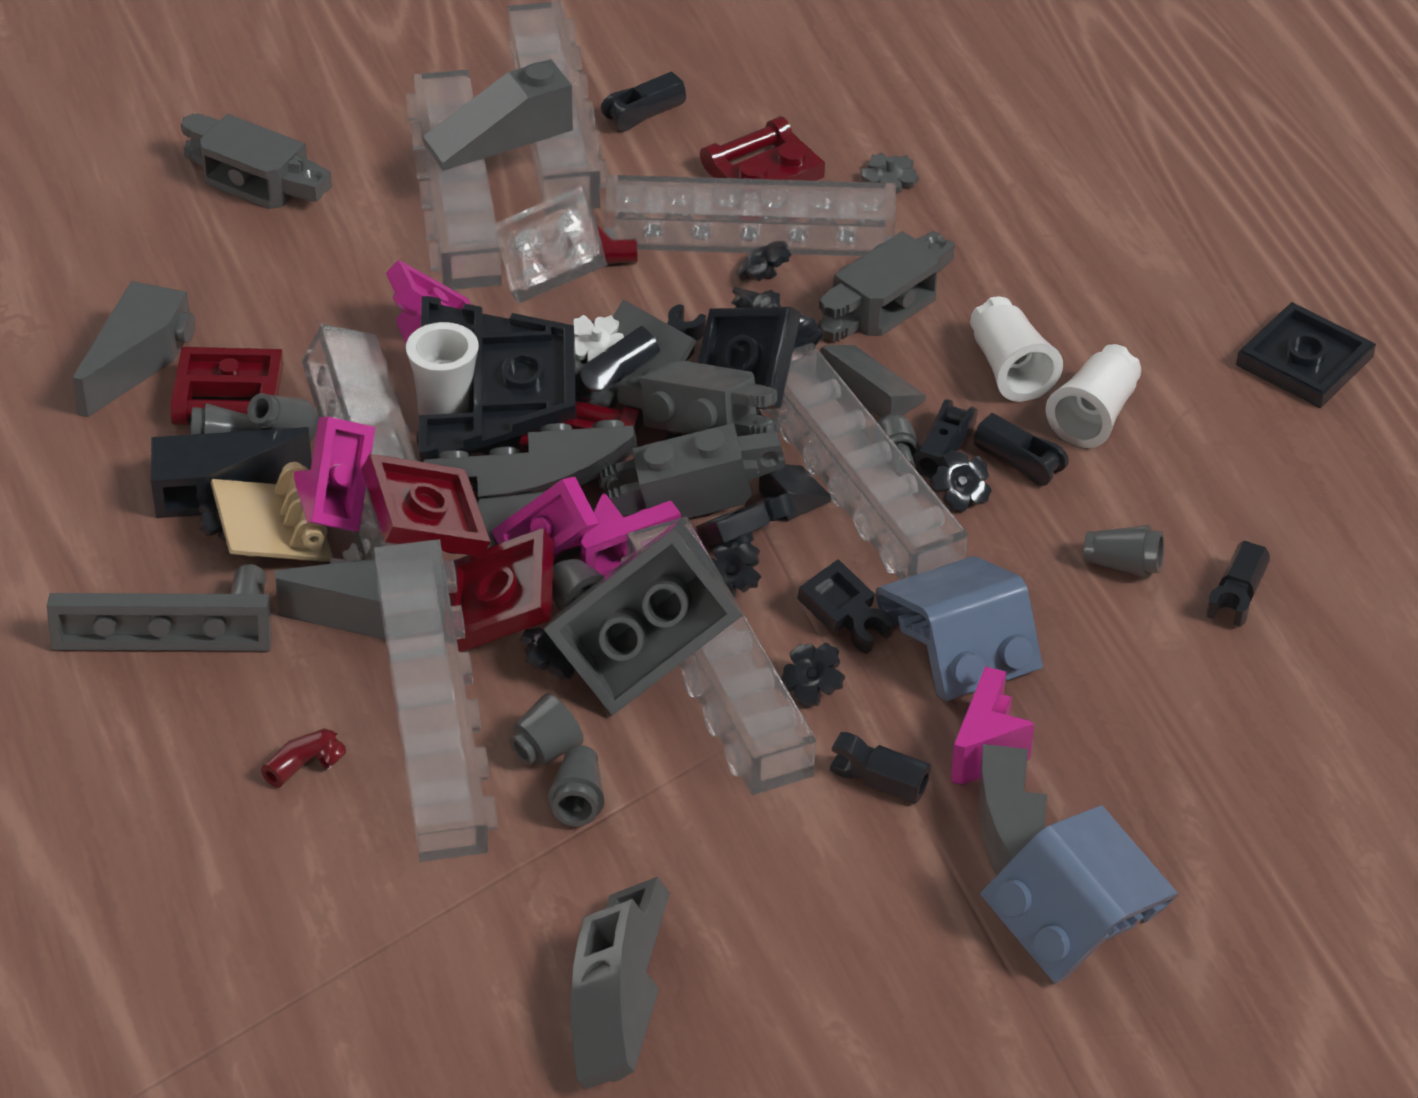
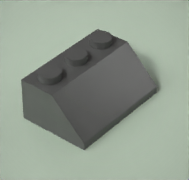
M679 519L553 616L544 630L613 716L743 616V612L714 562Z

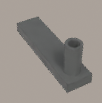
M246 564L240 566L234 573L231 594L50 593L46 607L52 650L270 651L272 626L269 594H264L266 574L256 565Z

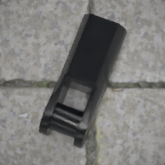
M671 71L636 87L611 93L603 100L601 113L606 118H614L615 126L619 130L627 131L647 118L649 119L682 105L686 100V89L683 81Z
M640 326L606 349L605 352L587 362L576 374V396L583 400H593L615 385L616 382H620L655 358L660 352V348L653 335L646 328Z
M944 400L933 425L914 455L915 471L918 475L931 478L934 476L935 470L939 466H943L941 461L943 454L948 453L950 450L959 451L974 429L978 415L977 408L971 406L968 410L953 406L952 400Z
M991 413L981 421L975 432L974 444L978 448L1016 468L1037 485H1047L1052 481L1054 471L1061 472L1069 464L1068 455L1061 446L1034 436L994 413Z

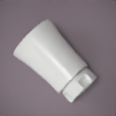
M1001 296L990 297L983 305L974 309L970 325L974 330L977 344L985 354L993 370L1000 393L1011 401L1023 402L1039 398L1052 389L1059 380L1063 370L1062 356L1030 324L1021 309L1013 306L1008 298Z
M438 322L417 329L408 338L406 352L413 371L419 415L473 412L474 368L479 345L477 337L468 328L455 323Z
M1117 344L1106 345L1102 352L1093 354L1066 384L1048 398L1046 417L1052 430L1065 442L1081 448H1095L1105 443L1111 434L1117 416L1125 402L1134 392L1136 383L1141 376L1139 359L1132 356L1126 347Z

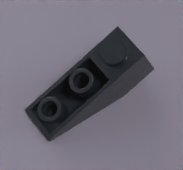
M309 427L151 437V485L156 518L202 515L198 511L200 504L204 500L215 499L210 483L211 479L277 484L283 467L290 462H298L311 470L312 456Z

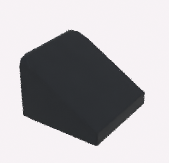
M785 464L786 467L759 477V491L765 497L774 494L779 496L786 492L790 493L796 512L785 516L784 518L787 521L831 502V495L801 465Z

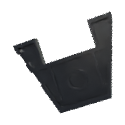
M422 297L421 327L438 322L462 325L475 334L479 347L474 368V411L472 413L419 415L418 453L420 462H424V459H437V454L444 451L470 452L528 434V432L540 430L544 425L562 423L577 418L574 325L512 313L508 319L483 314V309L480 306L464 303L462 309L441 305L440 298Z

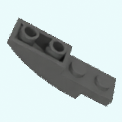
M618 420L598 421L593 424V428L572 429V426L568 424L556 423L542 426L541 432H528L529 453H521L520 449L514 447H500L490 450L489 455L469 457L467 452L454 450L437 454V459H424V462L465 469L472 490L478 491L479 499L545 492L560 480L576 477L579 485L582 486L598 478L600 471L604 470V468L623 462L632 455V448L637 447V439L634 426H624V423Z
M658 877L610 894L604 910L585 916L583 919L573 965L571 1028L577 1081L584 1090L608 1081H619L635 1071L659 991L658 986L646 972L670 892Z

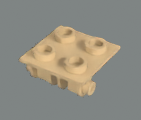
M298 462L286 464L283 467L277 484L211 479L212 491L230 554L249 557L287 558L300 561L330 562V559H333L326 537L327 527L306 521L293 478L294 471L309 470Z

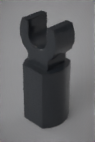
M1245 540L1237 545L1219 583V587L1211 591L1207 607V617L1214 618L1218 609L1228 607L1236 611L1235 626L1241 627L1246 622L1250 602L1270 562V554L1266 547Z
M840 732L832 746L831 751L837 755L830 765V771L844 778H863L864 785L915 804L921 799L929 782L930 763L881 745L872 748L857 735L849 732Z

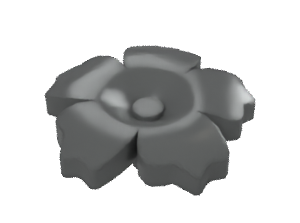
M883 153L872 154L867 169H861L863 182L871 188L879 187V192L887 194L901 192L902 188L914 187L919 181V176L916 174V170L912 169L914 160L910 159L908 155L886 157Z

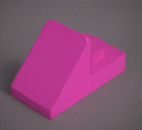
M399 259L386 272L387 278L395 292L393 300L403 310L397 317L396 323L406 343L410 335L421 328V300L423 296L440 298L441 305L462 309L464 303L470 304L467 297Z
M329 416L319 417L311 470L294 471L293 476L308 523L359 532L367 486L362 467L369 453H372L376 427Z
M576 477L560 480L491 531L497 543L500 544L544 528L554 541L553 560L581 548V540L584 534L597 526L599 522Z
M604 493L601 495L594 511L599 524L585 533L581 540V561L606 576L677 520H681V513L670 500L623 517Z
M986 666L983 670L954 744L951 771L952 783L963 785L979 779L983 744L1028 749L1027 760L1031 757L1034 723L1009 715L1012 706V696L1004 695L1006 671Z

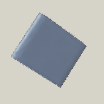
M971 556L876 588L878 607L891 616L894 626L900 624L902 633L927 645L936 694L945 701L976 691L985 666L1006 671V680L1043 668L1028 588L1022 577L979 557Z
M1103 805L1051 824L1041 830L980 893L983 899L1055 984L1067 979L1104 941L1133 929L1141 920L1144 923L1148 922L1171 904L1179 894Z

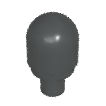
M889 414L882 417L876 423L873 431L878 454L886 464L894 466L897 475L908 476L915 470L913 458L918 450V440L913 426L907 418L899 414Z

